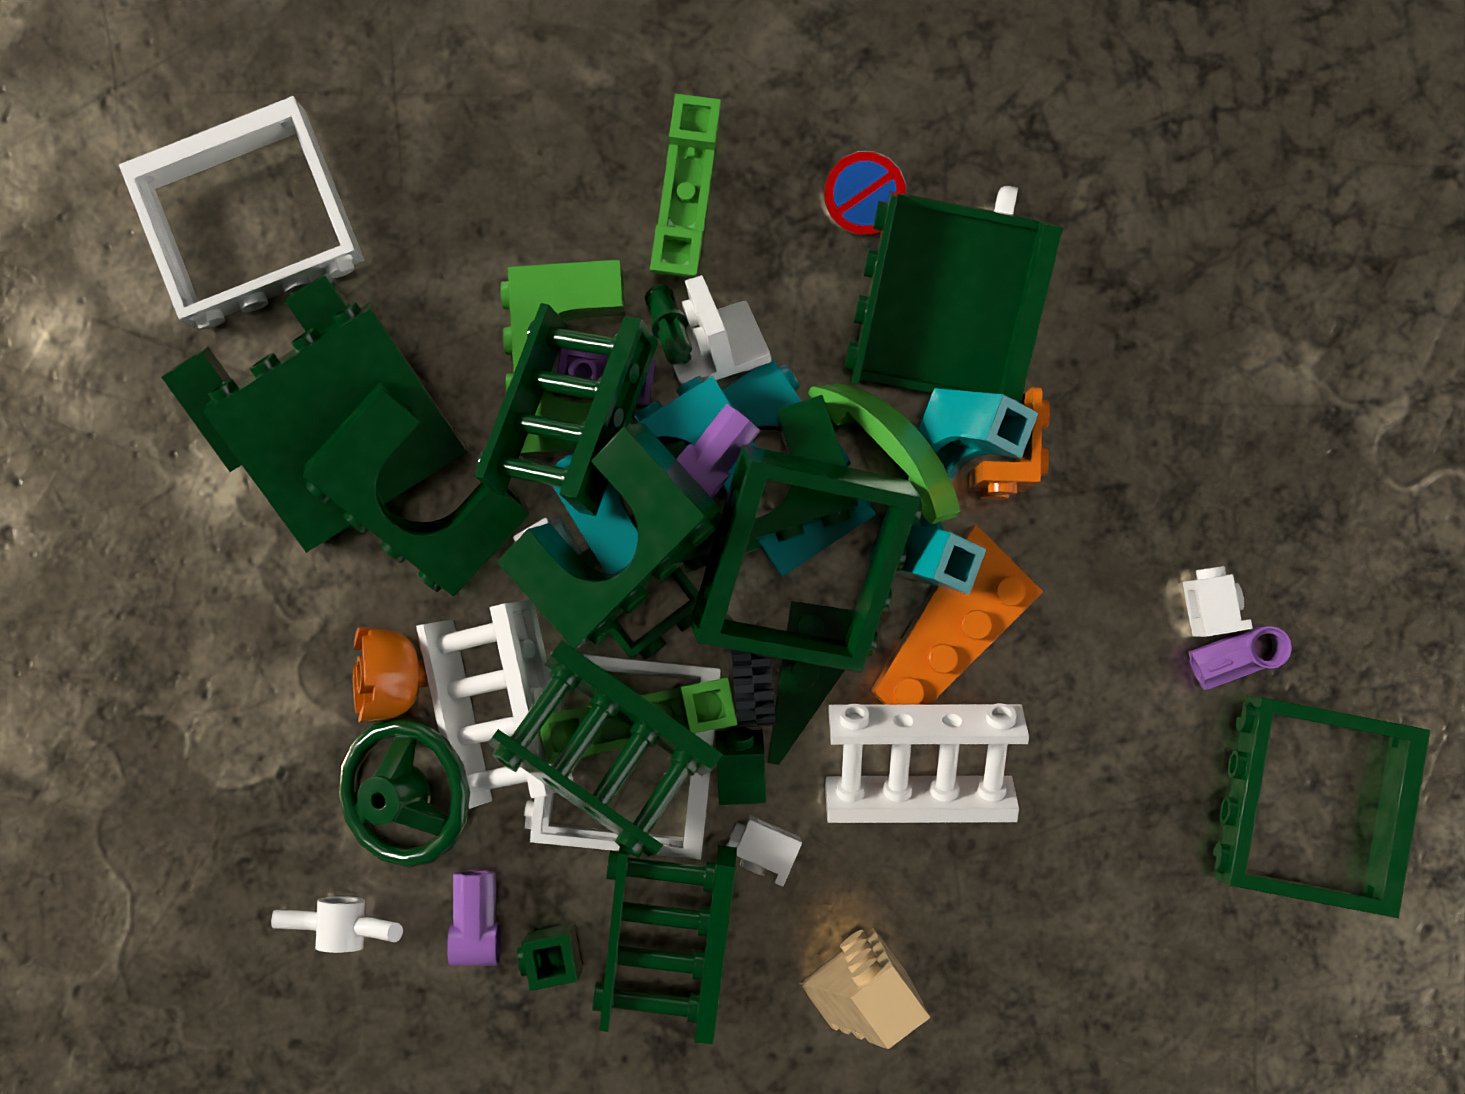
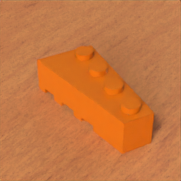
M976 524L968 527L962 538L987 550L970 594L935 585L932 587L925 601L922 602L914 615V619L904 636L898 642L870 689L884 705H930L1043 593Z

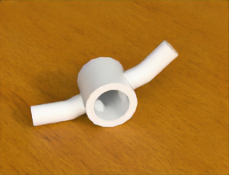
M334 896L320 898L317 903V912L274 910L271 919L273 929L316 931L315 949L323 952H354L363 949L364 936L397 942L403 934V928L399 923L365 917V899L360 897Z

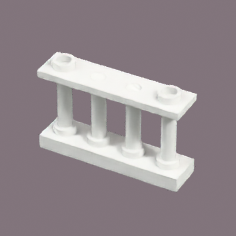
M531 600L504 603L490 607L493 623L456 632L454 620L416 626L439 733L450 741L465 766L470 788L469 809L491 802L490 789L528 782L531 798L556 793L521 767L517 772L507 767L486 771L480 745L481 742L490 741L497 729L511 737L551 681L549 668L544 665L547 658L536 608ZM497 641L503 670L466 678L460 650ZM507 688L513 716L476 724L470 696ZM556 707L552 713L558 712V708ZM539 731L527 749L546 762L541 733ZM571 772L568 778L573 781Z
M1022 704L829 705L831 745L843 744L842 776H826L827 823L1017 822L1019 806L1012 776H1004L1008 744H1028L1029 741ZM863 744H892L889 776H861ZM911 744H940L937 776H909ZM959 744H988L984 776H956Z

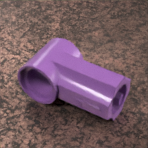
M726 404L695 445L693 443L689 444L678 456L677 461L713 499L729 478L731 473L728 471L738 460L742 444L749 446L759 434L760 429L739 411Z
M1255 624L1252 625L1253 629L1242 630L1235 635L1189 651L1190 664L1202 689L1208 690L1259 670L1278 668L1285 664L1292 650L1290 638L1280 628ZM1267 634L1272 640V650L1268 656L1259 658L1255 652V643L1261 635Z
M469 870L453 874V923L449 927L447 944L449 966L499 965L501 927L500 923H496L495 871Z

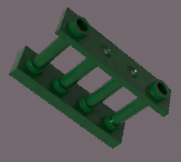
M541 303L535 319L528 327L526 343L487 445L479 455L477 471L474 477L495 495L503 497L511 477L560 487L559 495L579 513L596 516L608 480L591 460L623 426L629 425L659 341L641 318L624 316L619 332L614 337L567 330L568 326L549 304ZM560 348L609 356L604 373L598 380L551 371ZM544 390L594 399L587 419L582 424L537 416L535 413ZM533 434L577 443L570 465L566 468L519 459L527 435Z
M561 640L544 664L552 670L549 674L552 680L511 737L497 729L488 742V745L495 749L492 756L499 763L514 772H517L521 767L617 834L618 837L615 843L629 854L640 858L642 853L648 857L655 855L660 851L663 844L649 834L687 776H694L696 772L703 776L712 771L723 754ZM577 688L592 698L590 701L592 708L552 766H550L527 748L567 691H574ZM617 716L632 727L630 729L632 737L593 794H590L570 780L568 776L608 718L613 720ZM657 744L672 755L669 759L672 765L632 823L610 808L609 804L647 748H654Z
M718 845L716 862H706V866L633 858L621 847H619V851L610 850L606 879L615 880L605 980L604 982L596 981L592 1011L601 1012L599 1031L609 1032L613 1008L688 1017L687 1022L696 1023L694 1042L714 1044L736 870L737 847ZM628 877L703 886V891L712 892L711 907L701 906V911L625 902ZM623 921L698 930V935L707 936L705 951L696 950L695 954L622 946L620 943ZM618 965L693 974L692 979L701 980L700 994L690 993L689 998L616 989Z

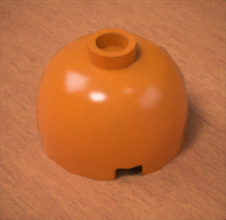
M359 627L357 629L354 650H363V656H358L357 664H353L354 705L356 714H360L358 722H381L394 719L404 714L416 700L418 688L427 686L428 679L424 660L417 658L415 646L404 634L393 629L380 627Z

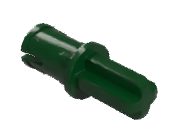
M661 284L653 286L646 292L644 297L652 316V333L656 338L660 339L666 359L670 364L676 365L680 362L686 364L692 358L690 353L693 349L686 332L688 326L687 318L683 312L679 311L672 289H669L667 285Z

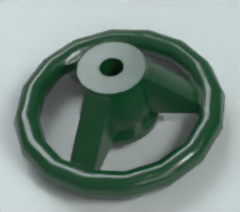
M397 717L374 723L354 740L341 765L339 797L345 822L359 844L381 861L410 868L433 863L454 847L468 819L470 788L464 763L447 738L424 722ZM394 738L374 777L367 779L361 785L359 792H357L359 770L368 751L380 741ZM417 740L434 751L447 772L452 793L449 817L429 804L431 797L429 782L424 773L413 765ZM368 821L375 825L396 822L436 835L437 837L424 846L405 849L390 845L373 831Z

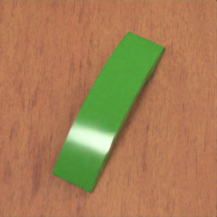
M675 93L669 133L667 165L650 265V272L690 278L697 277L712 180L721 99Z
M834 383L812 386L807 394L811 398L823 395L829 416L836 425L858 422L910 477L908 481L921 496V514L931 525L955 518L961 510L958 499L942 462L925 437L900 412L877 396L850 385Z
M728 677L640 695L694 734L737 725ZM591 705L554 712L550 715L540 729L546 763H554L591 710ZM617 716L613 720L608 718L582 757L624 748L632 737L630 733L632 727Z

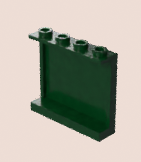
M889 191L887 202L878 201L873 230L881 231L877 250L869 248L866 257L863 277L871 278L868 296L859 295L854 323L862 324L858 342L849 341L844 368L852 370V384L859 385V380L862 379L933 393L934 388L1004 394L1021 403L1063 227L1055 222Z
M357 302L344 307L332 316L335 324L320 333L315 327L302 333L291 342L294 349L280 358L271 353L260 359L249 368L252 375L240 383L236 384L233 378L223 382L208 393L211 401L207 402L203 412L306 553L351 524L343 516L346 512L332 500L328 504L322 502L306 488L305 484L308 481L303 478L304 465L380 381H383L419 412L420 423L387 458L378 473L376 488L384 504L467 453L463 439L455 427H451L376 315L371 302L361 308Z

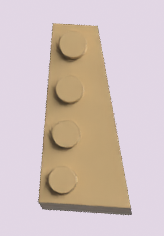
M874 928L866 934L861 929L850 935L840 945V948L843 950L799 983L833 1030L837 1031L840 1029L842 1033L847 1035L852 1032L856 1038L862 1040L865 1037L869 1043L886 1049H890L930 1018L907 972Z

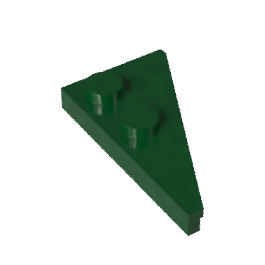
M791 601L786 631L845 641L855 610ZM782 658L775 705L776 725L772 726L767 763L780 765L845 671L844 669Z

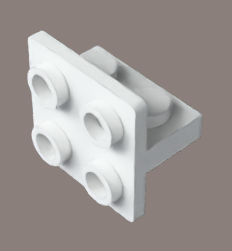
M702 275L685 280L689 299L682 301V306L688 322L686 332L693 349L690 353L692 358L688 363L680 362L673 365L680 386L697 376H701L703 381L712 376L715 380L771 362L770 351L747 301H741L717 309Z

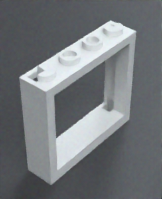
M294 96L119 164L179 320L193 328L198 327L202 330L216 327L225 321L224 316L239 310L242 312L259 310L268 305L267 299L282 293L291 295L326 272L332 278L345 276L355 269V264L365 261L307 113ZM297 134L340 246L198 301L155 189Z
M582 654L603 670L699 680L700 683L720 679L721 668ZM565 695L557 705L558 712L563 711ZM715 730L695 734L713 747ZM696 772L694 776H690L684 837L649 834L663 844L660 851L655 855L701 860L710 772L703 776ZM554 793L537 797L534 801L527 800L524 814L526 816L524 829H531L530 842L619 851L620 846L615 843L618 835L611 830L551 824Z

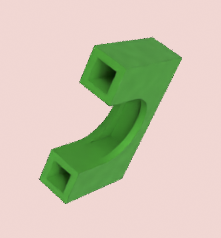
M620 260L507 267L508 281H501V301L503 309H510L511 327H504L503 341L505 354L513 355V373L506 374V391L526 343L528 327L535 319L541 303L549 304L564 322L578 318L626 315L623 269ZM544 390L535 415L582 424L587 419L593 401L570 402ZM528 434L520 455L523 458L568 456L575 452L577 443Z

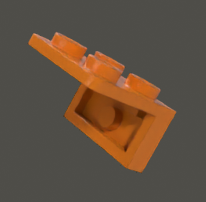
M1031 387L1022 396L1021 404L1039 413L1022 458H1015L1014 462L982 461L968 472V491H980L981 499H1009V495L1025 492L1039 484L1041 476L1047 475L1049 451L1047 447H1042V428H1047L1049 425L1050 403L1049 400H1043L1041 387Z

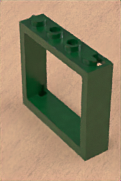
M742 444L690 620L697 643L862 673L867 656H872L876 649V630L881 615L886 614L890 608L892 600L891 585L896 571H900L905 564L907 556L906 541L911 527H915L918 524L922 512L921 496L906 479ZM767 480L890 505L845 641L725 620Z
M1247 695L1246 703L1243 704L1241 718H1236V728L1240 732L1238 749L1232 752L1228 763V775L1232 778L1229 797L1226 796L1223 799L1220 809V821L1224 828L1221 843H1217L1213 851V855L1217 857L1214 869L1216 871L1215 879L1233 887L1399 919L1431 730ZM1273 715L1390 737L1363 895L1246 872Z

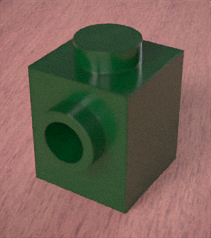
M736 727L728 731L716 732V750L723 754L717 762L719 805L766 803L763 730Z
M574 923L528 932L521 942V947L517 948L520 974L522 977L527 976L530 991L578 982L583 967Z

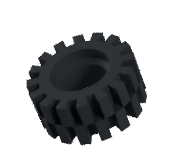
M731 649L737 728L776 725L770 656Z

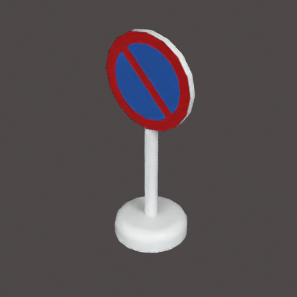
M857 151L843 157L830 170L825 183V204L831 218L843 229L857 235L875 234L880 232L873 230L878 201L887 202L889 191L906 194V182L900 168L889 157L875 151ZM1002 187L998 192L994 211L1013 214L1018 187Z

